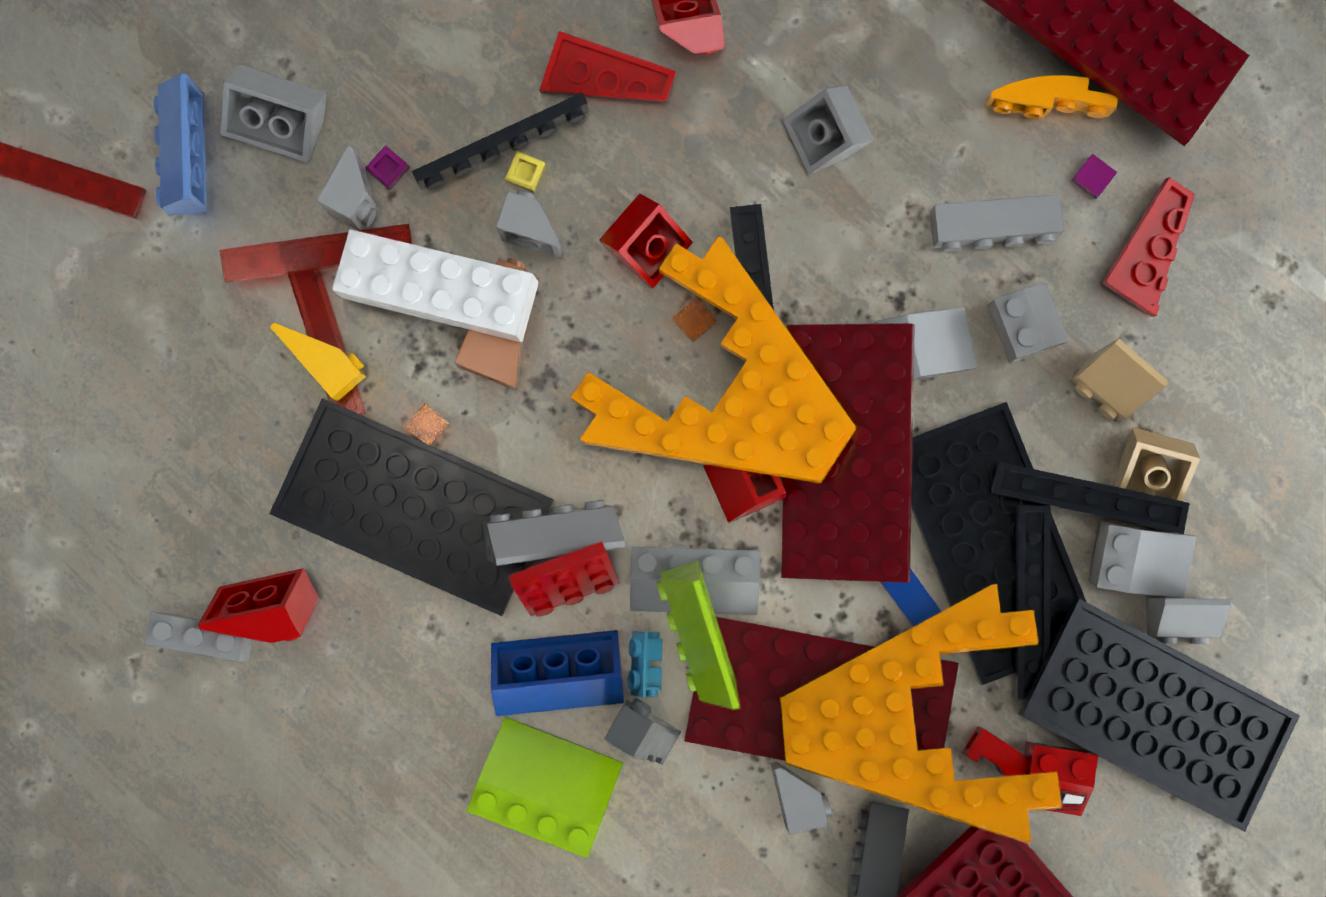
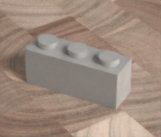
M153 612L150 614L144 645L238 662L249 660L252 639L200 630L198 627L200 619L163 612Z

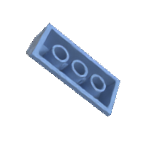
M179 74L159 84L158 96L154 97V109L159 117V126H156L154 131L155 141L159 145V157L155 159L157 174L160 176V187L156 189V200L161 209L169 215L207 213L204 92L187 74Z

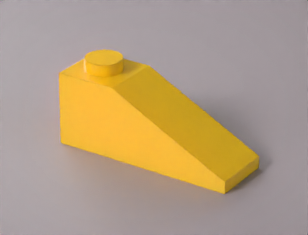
M273 323L270 326L334 400L339 401L366 377L360 370L364 367V364L353 352L347 355L339 348L277 323Z

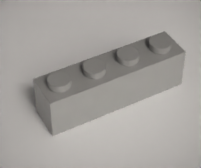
M1060 194L935 204L930 211L933 247L943 248L944 252L958 251L962 249L961 246L974 245V249H987L993 247V243L1005 242L1006 247L1023 245L1024 241L1036 240V244H1048L1055 242V238H1058L1064 232Z

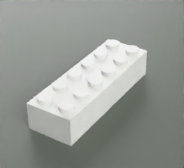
M349 229L332 291L343 299L522 343L539 282L533 273Z

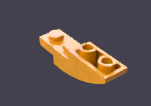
M1052 75L1023 79L995 89L988 96L985 106L992 107L993 111L997 113L1008 114L1012 111L1024 113V117L1030 119L1046 117L1053 107L1064 113L1081 111L1086 112L1087 116L1092 118H1105L1106 116L1109 117L1117 108L1118 98L1112 94L1088 90L1090 78Z

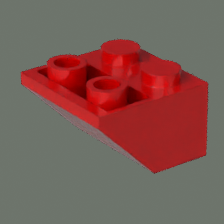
M707 464L703 465L728 524L786 498V490L779 476Z

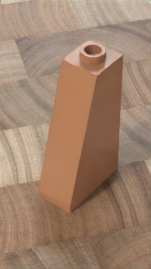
M508 258L507 261L497 260L496 265L528 272V270L524 269L525 264L515 259ZM468 330L455 364L458 368L516 390L519 383L523 342Z

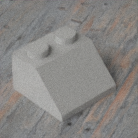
M848 86L824 89L783 119L809 175L854 155L874 141Z
M347 146L317 202L330 216L362 232L365 226L369 227L374 221L377 205L365 164L354 148Z
M517 190V193L508 191L496 226L502 241L561 259L563 251L560 241L539 201L535 200L536 196L523 190Z
M1047 284L1023 288L996 298L987 305L1009 363L1069 342Z
M1146 598L1147 635L1158 637V641L1164 644H1178V637H1190V644H1210V638H1221L1231 606V599Z
M778 762L770 763L784 824L789 835L828 826L826 817L832 816L828 797L825 796V793H820L813 784Z

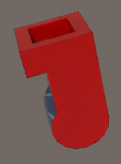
M979 726L961 752L976 763L981 756L995 764L997 771L1003 776L1024 775L1028 768L1027 759L1021 752Z

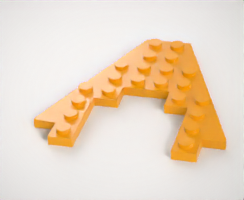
M718 236L703 259L675 244L660 266V273L736 319L722 340L721 347L745 361V364L713 412L689 397L684 396L668 422L588 372L570 397L573 402L595 415L581 436V442L587 445L821 483L856 431V426L724 239Z
M997 584L991 585L780 698L786 764L1014 840L1031 843L1028 811L1062 807L1057 772L955 781L951 748L920 751L917 749L911 689L943 686L940 654L1038 645L1034 610L1001 613Z

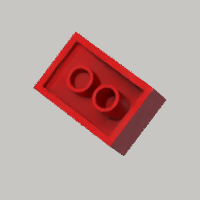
M304 568L224 585L217 589L200 619L198 627L204 631L268 643L284 640L293 641L301 637L319 597Z

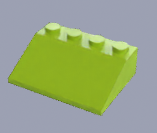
M698 560L661 571V581L657 582V588L661 600H668L671 612L666 613L672 632L677 630L681 642L676 643L681 662H688L690 673H686V679L690 691H697L700 701L729 709L740 708L736 679Z
M504 717L466 812L588 859L624 762L511 718Z

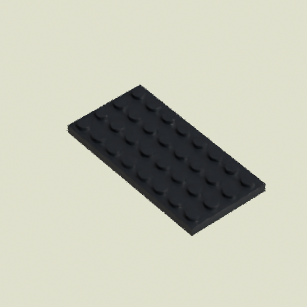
M322 398L269 514L503 616L514 592L509 575L523 571L527 561L497 566L489 562L486 556L482 522L491 521L490 515L509 513L510 518L522 517V511L541 509L542 514L549 513L554 499Z
M1007 402L913 437L911 509L950 607L991 585L997 584L1001 613L1015 612L1016 506H1046L991 494L997 462L1033 469ZM1052 514L1050 648L1074 599L1078 598L1086 602ZM1015 647L968 651L980 685L1015 673Z
M1078 598L1074 599L1018 715L1244 832L1300 715Z

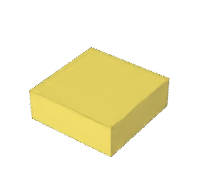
M516 151L505 181L534 193L546 163Z

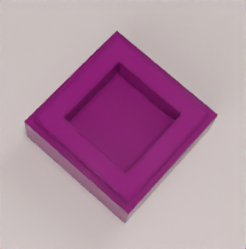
M386 145L365 167L372 176L389 190L410 168L404 160Z
M1092 154L1072 181L1097 199L1117 172Z

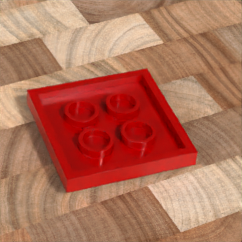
M602 541L509 575L512 588L531 617L534 615L538 617L548 615L554 611V608L564 604L575 605L580 603L585 596L593 593H607L615 585L620 584Z

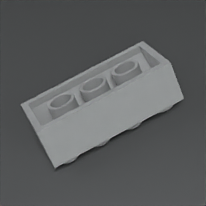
M603 500L585 502V508L574 510L572 504L554 506V512L545 514L541 513V509L522 511V517L510 518L509 513L490 515L491 521L482 522L487 560L496 566L559 557L601 541L606 550L625 547V540L614 506L604 505Z
M632 546L630 611L671 612L668 600H661L657 588V582L661 581V571L698 560L715 614L757 615L760 584V550Z

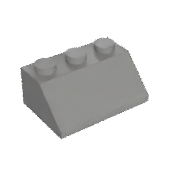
M238 65L223 81L220 135L308 163L324 121L327 93Z

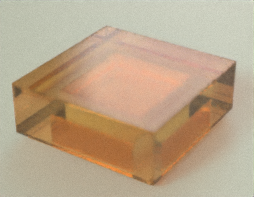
M697 297L673 317L675 323L692 342L696 341L717 323L716 319Z
M424 403L406 424L405 428L421 442L432 446L450 424Z

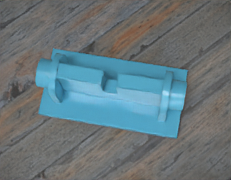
M632 631V638L629 641V655L632 657V664L628 674V687L631 690L632 696L658 697V690H661V667H651V661H662L663 639H659L660 632Z

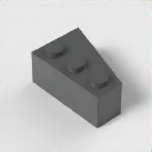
M635 698L631 702L626 699L604 740L634 758L642 760L647 758L650 762L654 763L655 761L662 765L682 731L651 714L652 707L643 701Z
M870 802L865 810H860L857 829H860L861 833L859 842L856 841L853 850L852 860L855 861L853 874L849 878L848 897L897 896L909 809Z

